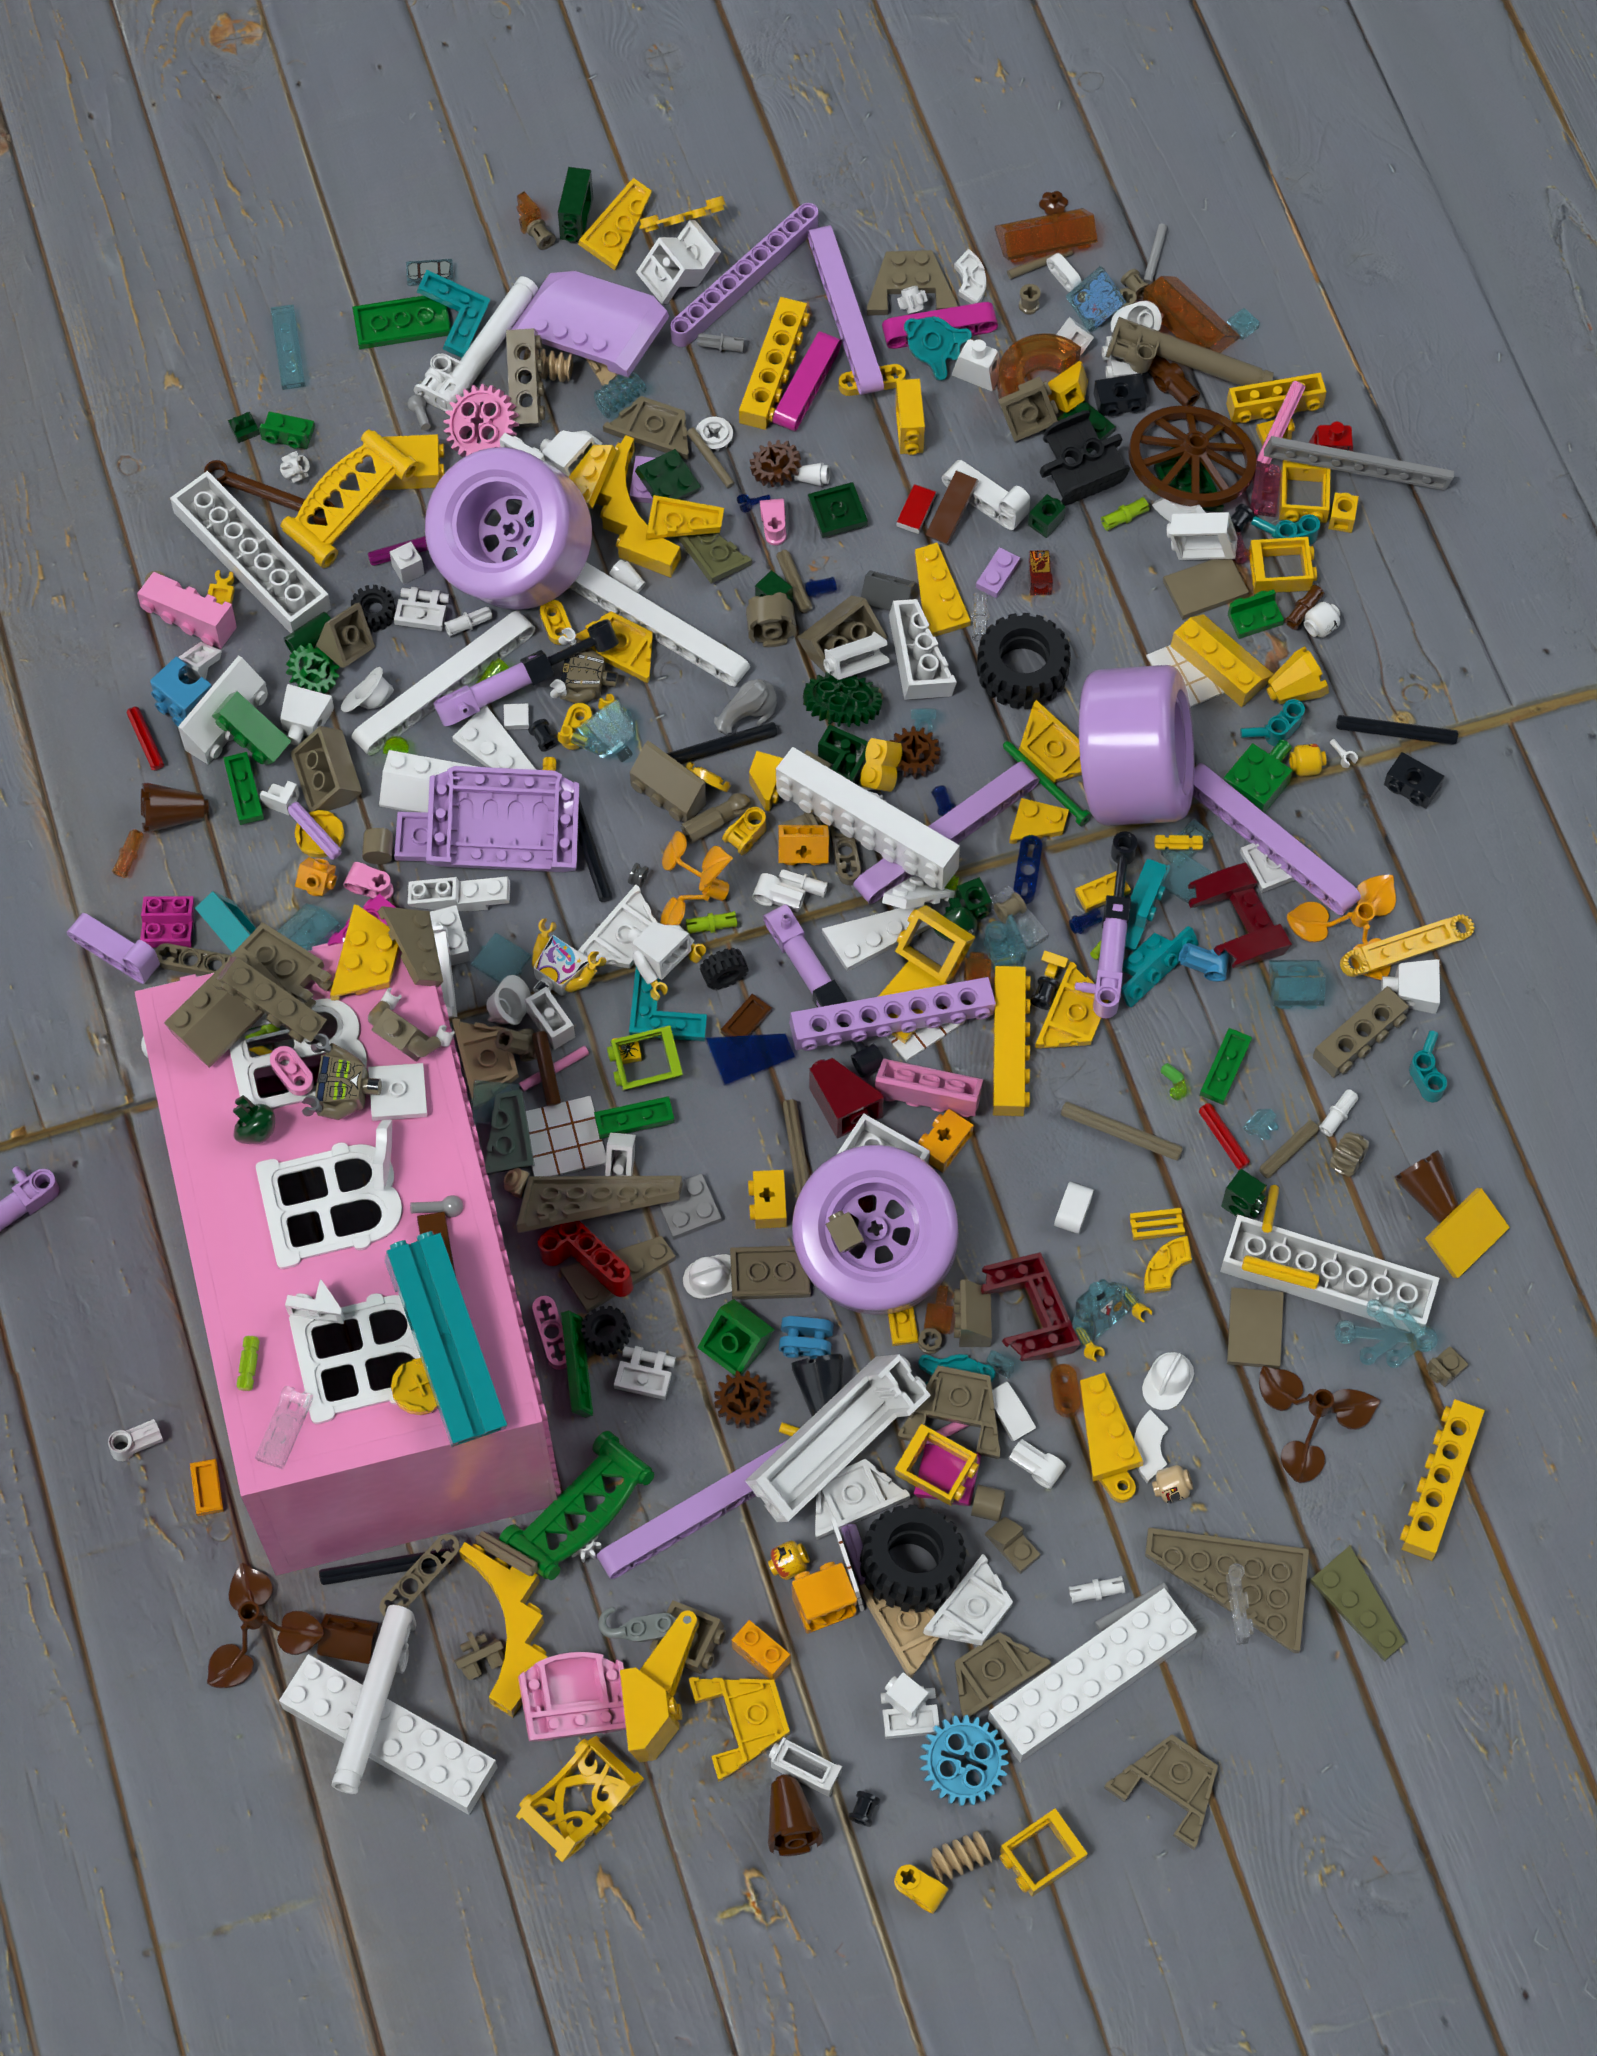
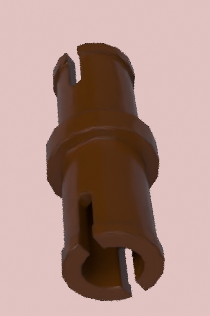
M1312 585L1306 595L1295 603V609L1285 619L1288 627L1294 630L1299 628V625L1305 619L1307 611L1313 608L1324 596L1325 593L1322 592V588Z

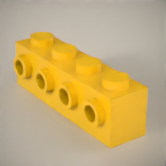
M1321 372L1229 388L1226 405L1231 421L1234 423H1246L1250 420L1269 419L1277 416L1293 381L1300 382L1305 386L1293 414L1323 408L1327 391Z

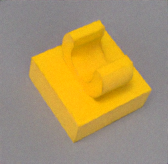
M1044 950L1041 960L1043 963L1048 964L1044 975L1055 979L1058 968L1067 970L1069 959Z

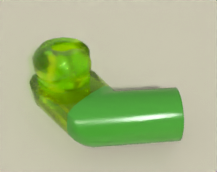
M1169 1063L1164 1064L1161 1068V1074L1172 1081L1174 1086L1169 1090L1170 1096L1174 1100L1185 1097L1187 1087L1184 1075Z

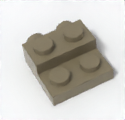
M1040 376L1018 385L1019 391L998 399L1014 442L1042 431L1054 422H1058L1055 414L1059 413L1055 401H1050L1048 395L1052 394L1047 381L1042 382Z
M672 1600L666 1613L677 1618L683 1611L689 1610L699 1619V1626L684 1668L702 1674L704 1668L709 1669L714 1661L712 1651L715 1645H721L725 1638L726 1630L723 1629L724 1625L721 1619ZM662 1639L652 1641L649 1648L651 1652L654 1651Z

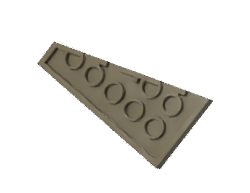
M529 1176L517 1221L518 1233L680 1200L683 1185L682 1176Z

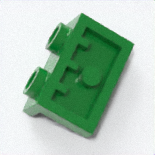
M269 411L265 424L261 423L259 430L261 439L268 443L284 444L294 449H307L315 423L312 420Z
M1275 590L1260 591L1254 596L1245 599L1238 598L1230 603L1227 616L1238 639L1283 625L1284 618L1275 602Z

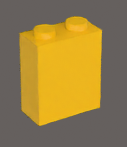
M438 434L383 437L406 457L411 456L419 463L418 470L411 479L404 482L395 476L383 490L436 487L440 478L445 474L444 464H440V458H444V444H439Z

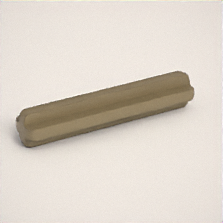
M786 549L778 552L776 555L787 583L793 587V597L800 612L807 613L812 610V604L791 554Z
M1312 1120L1308 1121L1260 1166V1173L1265 1178H1270L1318 1133V1125Z
M481 1531L479 1535H476L477 1545L528 1576H533L539 1568L536 1561L487 1532Z

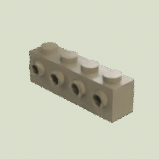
M231 957L217 977V980L222 983L221 988L232 996L238 994L244 998L243 1004L255 1012L258 1010L264 1012L267 1015L265 1018L267 1021L278 1028L281 1025L290 1031L288 1035L299 1043L303 1041L312 1042L314 1036L318 1034L327 1021L238 957Z

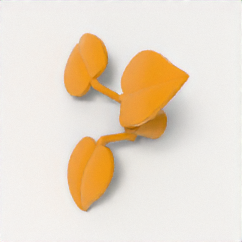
M676 831L665 848L662 866L665 870L671 871L677 863L700 877L699 890L702 891L703 895H680L678 899L672 897L663 909L660 923L664 925H680L685 914L684 900L703 899L708 901L711 897L723 901L728 895L729 883L716 877L733 857L727 854L721 847L713 846L703 860V871L699 872L681 860L680 857L686 850L687 842L685 835L680 831Z
M1379 875L1361 882L1356 888L1361 895V899L1357 902V907L1353 912H1348L1347 915L1332 922H1327L1329 914L1323 905L1317 902H1305L1287 914L1288 924L1301 939L1308 942H1320L1328 935L1327 927H1332L1347 919H1351L1355 926L1363 927V944L1356 945L1353 950L1380 941L1381 939L1379 938L1367 941V934L1370 928L1369 923L1374 916L1388 915L1394 909L1396 903L1394 876ZM1351 958V963L1354 969L1357 970L1359 963L1356 959ZM1391 965L1363 975L1381 980L1382 976L1387 977L1389 975Z

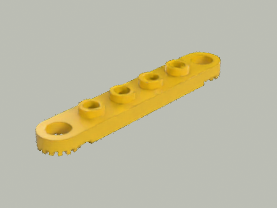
M1459 914L1347 952L1341 958V970L1347 976L1357 977L1464 941L1474 932V922L1472 923V919H1469L1468 916ZM1455 923H1463L1466 927V933L1457 932ZM1349 958H1354L1358 961L1359 968L1357 970L1350 968Z

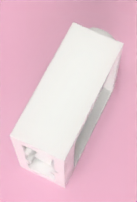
M1229 512L1172 514L1171 523L1167 524V537L1172 540V550L1176 551L1178 560L1235 559L1238 538Z

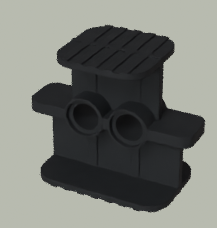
M1083 410L1058 422H1054L1044 433L1043 440L1045 443H1049L1056 460L1043 465L1039 473L1042 478L1052 476L1062 496L1061 502L1064 506L1120 484L1127 477L1130 470L1129 465H1124L1116 449L1122 443L1121 435L1117 434L1101 441L1089 420L1090 412L1088 410ZM1092 448L1096 450L1097 454L1091 455L1086 449ZM1072 457L1076 463L1070 464L1065 458Z

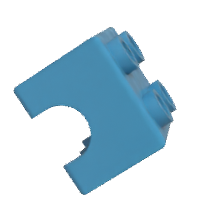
M179 657L171 660L150 680L153 689L151 695L156 700L155 707L163 715L168 713L173 717L172 721L176 726L182 723L212 687L211 683L203 677L195 683L191 684L188 682L189 677L185 676L187 671L184 669L187 664Z

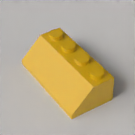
M1204 614L1190 617L1173 633L1171 647L1220 687L1241 708L1268 684V680L1274 675Z

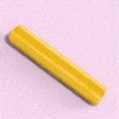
M1246 1255L1243 1259L1242 1269L1245 1271L1311 1289H1316L1318 1286V1274Z

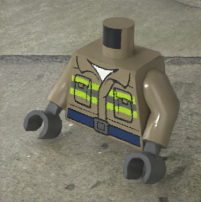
M320 1033L314 1036V1039L322 1043V1047L312 1044L311 1050L314 1053L325 1051L326 1055H321L315 1096L308 1095L302 1101L303 1104L311 1106L305 1107L302 1110L305 1116H311L314 1112H317L318 1116L340 1120L354 1113L355 1110L363 1109L366 1095L381 1094V1079L369 1078V1073L359 1058L334 1043L329 1045V1039L325 1034Z

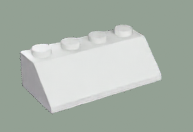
M239 655L178 726L185 751L207 765L213 759L219 757L228 741L234 739L230 732L219 728L215 723L216 720L212 717L230 694L238 691L256 708L258 705H262L267 698L268 692L265 681Z
M389 750L382 774L379 806L406 812L428 813L430 776L441 774L453 766H478Z

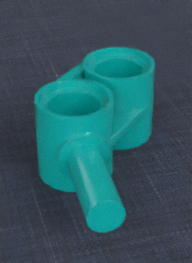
M1308 514L1302 516L1299 522L1296 523L1290 520H1283L1277 525H1273L1255 516L1251 525L1272 534L1271 537L1274 539L1308 537L1309 545L1317 540L1320 521L1316 516Z
M1297 699L1288 700L1283 705L1280 713L1270 718L1268 724H1265L1264 727L1241 728V738L1265 737L1266 741L1272 746H1276L1280 739L1287 741L1302 724L1305 712L1304 704ZM1288 713H1294L1297 716H1291ZM1274 729H1278V730H1280V731H1282V732H1281V733H1277V732H1275V731H1273V730H1274Z
M1431 1030L1427 1035L1423 1049L1414 1054L1409 1066V1073L1424 1100L1434 1103L1443 1097L1447 1087V1079L1442 1073L1438 1072L1435 1066V1057L1432 1052L1439 1034ZM1417 1063H1424L1428 1068H1420ZM1434 1084L1438 1086L1439 1090H1433L1428 1085Z

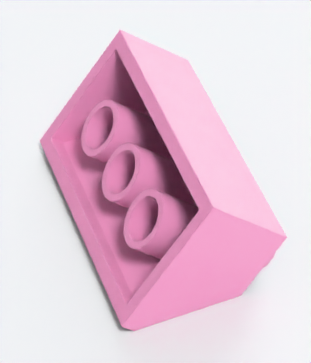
M883 1059L876 1076L875 1089L883 1095V1100L885 1101L898 1100L914 1107L920 1105L927 1106L937 1112H944L949 1108L961 1117H970L976 1115L983 1079Z

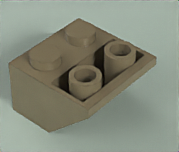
M960 1280L959 1289L954 1290L953 1311L958 1313L955 1314L954 1338H959V1347H991V1294H982V1285L968 1280Z

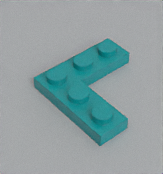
M426 270L417 293L459 312L444 343L443 350L462 358L469 349L491 299Z
M636 967L629 1035L670 1025L674 1039L705 1042L707 1014L657 1011L658 1001L654 1000L650 995L653 987L645 982Z

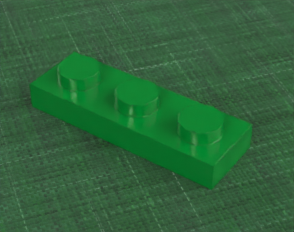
M243 752L223 757L239 824L243 825L264 820L248 753Z
M1228 1028L1202 1086L1200 1096L1219 1104H1224L1252 1041L1251 1036Z
M669 1096L594 1112L599 1139L609 1137L610 1133L626 1134L675 1123Z

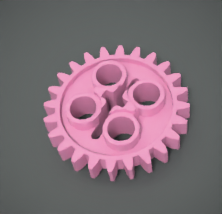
M481 384L480 389L472 385V392L463 389L464 396L461 397L457 394L458 402L449 403L453 410L445 412L450 416V419L444 420V423L449 425L444 432L450 435L446 440L451 444L453 443L451 448L458 451L460 456L465 457L483 449L500 447L499 439L504 433L512 436L517 435L512 430L513 427L519 426L517 422L513 421L514 418L519 416L518 413L512 411L516 405L510 402L511 398L504 395L502 390L498 389L496 391V388L492 385L488 388L486 385ZM474 407V412L468 416L470 408ZM496 407L495 414L490 416L491 410ZM472 430L471 437L466 439L467 433ZM494 430V436L488 440L489 433Z

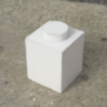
M412 542L390 551L392 567L403 584L424 575L422 559Z
M904 1672L899 1678L894 1676L885 1687V1690H887L885 1700L910 1720L928 1700L929 1692Z

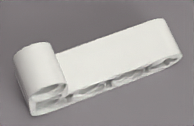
M957 460L941 477L943 484L947 488L956 470L978 479L979 482L969 503L1008 530H1014L1029 514L1030 496L1026 490L1020 486H1014L1008 492L962 460Z

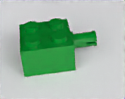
M1280 739L1268 754L1252 743L1224 776L1223 780L1262 812L1266 813L1290 783L1293 770L1281 761L1291 751L1292 747L1287 741Z

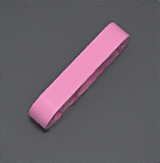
M540 1296L535 1299L532 1305L534 1318L549 1365L554 1369L561 1370L567 1367L566 1355H564L565 1346L562 1323L554 1300L549 1296ZM542 1304H545L546 1307H551L548 1309L549 1320L545 1321L543 1312L539 1311ZM548 1327H556L559 1330V1335L556 1338L549 1339L544 1335V1332ZM555 1345L559 1346L560 1353L564 1355L562 1361L558 1362L557 1358H554Z

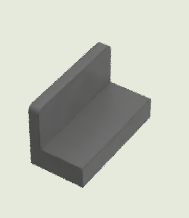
M869 570L865 575L861 597L867 600L869 606L890 611L893 601L910 600V595L914 592L916 582Z

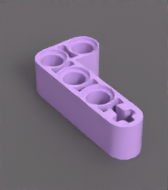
M82 913L67 931V935L74 942L141 984H145L160 965L155 950L149 944L142 940H137L134 944L86 913Z

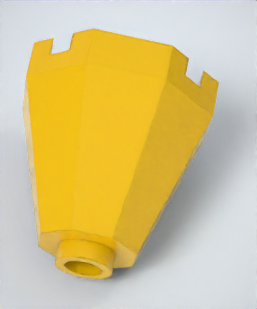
M1304 646L1295 651L1268 680L1269 687L1266 688V691L1272 701L1277 700L1279 704H1285V702L1291 699L1303 701L1321 698L1329 693V688L1326 680L1320 681L1323 673L1311 652L1307 651V648Z

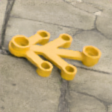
M719 196L705 200L706 207L661 220L658 219V215L640 219L641 225L639 228H644L645 232L659 229L658 224L660 223L667 227L684 222V217L687 221L707 215L705 210L708 209L711 210V214L725 210L723 206L726 205L724 197Z

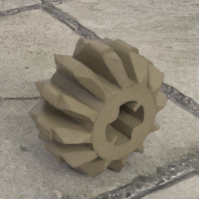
M1351 1131L1344 1134L1330 1159V1167L1341 1175L1344 1174L1348 1177L1354 1175L1366 1156V1152L1369 1149V1141Z

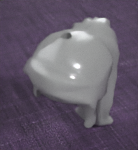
M761 679L749 680L745 683L736 696L725 706L721 715L714 718V724L717 727L718 733L722 732L724 735L731 733L732 727L737 721L749 715L763 716L757 722V726H760L774 714L777 704L774 686Z

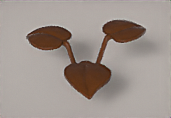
M1263 1366L1260 1372V1392L1264 1401L1270 1407L1279 1411H1285L1289 1409L1292 1403L1300 1405L1309 1401V1411L1315 1416L1305 1444L1300 1441H1291L1284 1446L1281 1452L1283 1468L1294 1481L1299 1483H1307L1315 1479L1325 1464L1323 1450L1317 1446H1309L1320 1417L1326 1416L1329 1411L1336 1413V1419L1340 1425L1356 1430L1363 1428L1369 1423L1380 1403L1378 1398L1353 1389H1341L1334 1394L1326 1389H1319L1314 1395L1308 1394L1307 1397L1299 1399L1303 1394V1384L1297 1375L1284 1369H1274Z
M241 1563L230 1584L229 1601L243 1622L241 1626L242 1650L234 1644H226L217 1648L209 1661L207 1684L215 1688H231L243 1683L251 1675L254 1661L251 1657L245 1655L248 1650V1629L255 1630L260 1628L263 1623H266L280 1632L277 1642L284 1652L291 1655H299L310 1650L323 1638V1627L315 1617L303 1611H292L285 1614L282 1619V1626H278L269 1620L267 1616H264L259 1606L265 1605L271 1598L273 1593L271 1580L264 1573L249 1567L245 1563Z

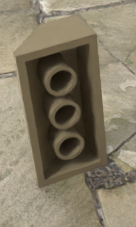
M243 946L231 956L240 958L287 991L263 964ZM230 958L164 1022L171 1033L209 1068L265 1014L261 1010L253 1011L243 1004L244 998L238 994L232 996L221 988L222 983L217 980V977Z

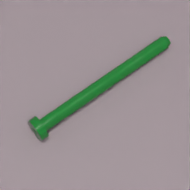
M1004 742L1003 749L1017 762L1023 761L1039 778V783L1076 817L1075 822L1080 827L1084 826L1091 819V812L1087 809L1083 811L1011 742Z

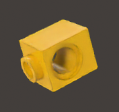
M1335 492L1328 529L1352 533L1359 496Z

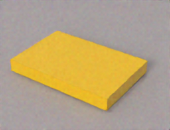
M908 961L879 996L941 986L947 983H942ZM920 1009L912 1010L916 1014L923 1013V1011ZM894 1013L887 1014L890 1018L899 1017ZM900 1031L894 1032L891 1035L905 1044L915 1031L909 1033Z
M1476 1188L1425 1240L1451 1276L1459 1278L1510 1227L1483 1189Z

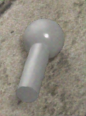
M412 395L408 399V408L416 413L421 429L428 430L430 423L424 410L426 408V400L421 395Z
M455 1195L447 1196L443 1201L410 1203L411 1214L445 1211L446 1216L456 1217L463 1211V1202Z

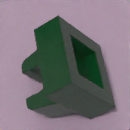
M250 412L228 420L238 443L260 435Z

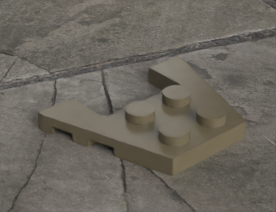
M886 251L867 305V315H888L887 295L901 294V290L912 286H918V289L925 290V293H935L936 310L957 307L956 300L933 251Z
M938 1365L926 1385V1390L931 1396L908 1416L903 1427L898 1432V1439L911 1441L921 1424L925 1425L926 1418L929 1417L981 1428L976 1453L981 1456L1000 1459L990 1376Z
M1171 1734L1134 1764L1128 1766L1115 1778L1109 1780L1105 1784L1104 1789L1125 1802L1139 1780L1146 1782L1188 1811L1173 1836L1194 1850L1199 1840L1218 1765Z

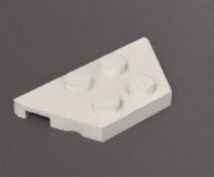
M635 885L580 947L578 952L588 958L589 953L598 951L599 954L596 956V962L601 957H605L606 965L631 968L634 964L632 958L633 949L632 943L627 939L630 930L636 928L643 932L651 923L657 922L651 913L648 903L645 902L639 886Z
M866 1459L847 1466L816 1495L815 1538L818 1540L834 1532L831 1521L833 1518H835L840 1530L848 1524H854L910 1499V1494L907 1490H903L893 1483L892 1479L886 1474L876 1470L875 1466Z
M982 1554L952 1592L951 1596L926 1625L923 1631L925 1635L982 1646L1009 1611L1013 1601L1007 1591L1002 1588L997 1574L994 1575L991 1571L985 1555Z

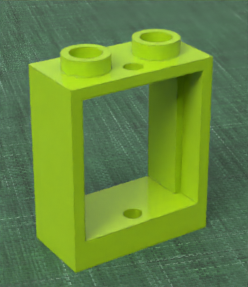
M670 1025L613 1039L610 1041L611 1046L607 1047L610 1062L615 1061L617 1071L613 1072L616 1087L621 1086L622 1091L683 1075ZM661 1036L670 1072L627 1082L618 1046Z

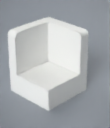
M1071 317L1067 319L1056 334V337L1064 346L1081 356L1094 338L1084 326Z
M287 781L285 787L272 784L268 792L261 791L260 793L263 806L286 815H290L288 813L289 805L297 802L300 796L297 784Z

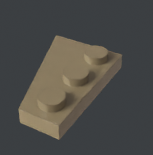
M382 906L377 912L381 920H386L390 928L388 934L392 941L396 940L402 952L400 957L414 984L424 986L435 985L439 987L443 983V977L430 912Z

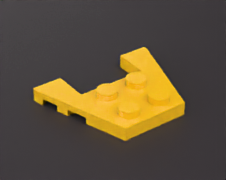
M689 1678L695 1704L723 1696L738 1748L711 1756L718 1782L723 1781L775 1743L782 1740L783 1737L785 1738L790 1734L775 1680Z

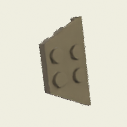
M640 396L630 407L620 411L616 419L610 423L607 421L603 425V432L624 438L625 435L634 438L635 443L665 453L676 449L681 458L686 460L689 458L684 410Z
M1001 1632L986 1640L982 1646H977L957 1659L954 1665L962 1719L964 1715H968L969 1719L1051 1666L1050 1660L1036 1655L1022 1644L1013 1642L1010 1637Z

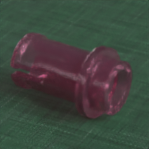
M1236 532L1238 538L1236 556L1232 560L1236 564H1244L1249 560L1250 551L1244 545L1242 534Z

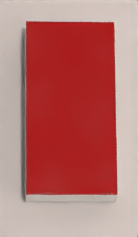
M914 484L896 526L919 534L936 497V491Z

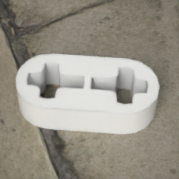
M1060 253L1047 258L1046 262L1050 272L1068 292L1071 293L1082 286L1079 274Z

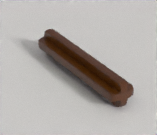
M535 1032L532 1034L546 1105H558L561 1103L547 1032Z

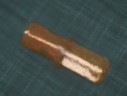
M136 829L129 832L124 846L119 849L120 855L112 870L116 876L127 878L133 861L138 858L137 851L144 837L142 832Z

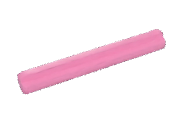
M1292 382L1256 459V468L1263 471L1268 469L1272 458L1264 456V448L1271 436L1283 437L1304 392L1305 386L1302 383Z

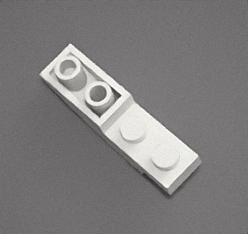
M457 877L410 881L408 885V905L410 907L439 910L457 905L458 911L488 910L489 905L507 904L510 902V880L508 877L459 881Z

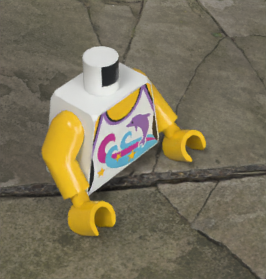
M547 918L540 920L538 927L542 933H539L532 956L534 976L539 982L535 985L533 991L536 993L547 987L549 991L553 990L559 995L564 996L568 992H574L587 987L597 972L596 968L606 964V958L601 957L596 962V956L599 954L598 951L589 953L587 958L556 936L552 935L550 938L548 935L555 931L556 923L552 922L550 929L547 930L545 928Z

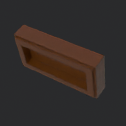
M751 994L720 1029L721 1034L741 1047L772 1012V1007L754 994Z

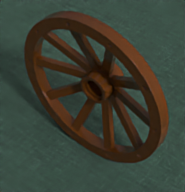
M1170 406L1148 414L1135 427L1128 449L1131 467L1139 480L1148 489L1168 501L1190 507L1196 505L1201 507L1218 506L1242 495L1253 479L1257 462L1252 442L1237 424L1217 412L1196 406ZM1186 419L1189 433L1186 435L1167 421ZM1195 420L1208 423L1214 427L1204 434L1197 431ZM1155 425H1158L1177 439L1145 436L1144 434ZM1223 431L1236 444L1209 441ZM1140 443L1175 447L1142 459L1140 454ZM1214 451L1242 452L1245 468ZM1181 455V458L1162 481L1156 478L1147 468L1148 466ZM1210 459L1242 477L1234 485L1228 487ZM1186 463L1191 464V493L1169 486ZM1200 463L1204 465L1220 489L1219 492L1199 494Z

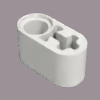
M1069 1182L1054 1226L1079 1234L1091 1203L1094 1189Z

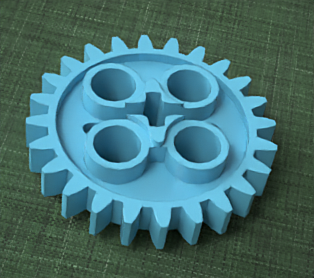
M964 1715L962 1722L959 1721L957 1716H953L952 1725L946 1719L942 1720L943 1729L935 1725L933 1730L936 1735L927 1734L925 1736L930 1744L921 1745V1748L927 1751V1754L919 1756L920 1760L926 1761V1765L919 1769L920 1771H928L929 1774L923 1781L932 1780L933 1784L929 1790L933 1791L938 1788L940 1790L939 1799L943 1798L946 1794L949 1795V1804H952L955 1798H958L959 1806H963L965 1799L968 1798L970 1805H975V1796L981 1802L985 1801L984 1792L991 1796L994 1795L995 1792L992 1785L1002 1786V1783L997 1778L998 1776L1003 1777L1007 1775L1005 1771L1001 1770V1766L1008 1765L1009 1762L1002 1760L1001 1756L1008 1753V1750L999 1749L1004 1739H994L998 1730L996 1729L989 1733L987 1731L989 1722L979 1726V1717H976L970 1723L968 1715ZM951 1735H956L961 1739L962 1744L959 1750L950 1748L948 1740ZM977 1744H982L986 1747L987 1756L985 1759L976 1757L974 1749ZM941 1751H946L957 1757L966 1754L968 1761L986 1765L987 1769L982 1770L971 1764L961 1767L960 1760L942 1756ZM944 1761L949 1762L953 1767V1773L950 1777H946L940 1772V1765ZM970 1770L975 1771L979 1776V1782L976 1786H971L966 1781V1774Z

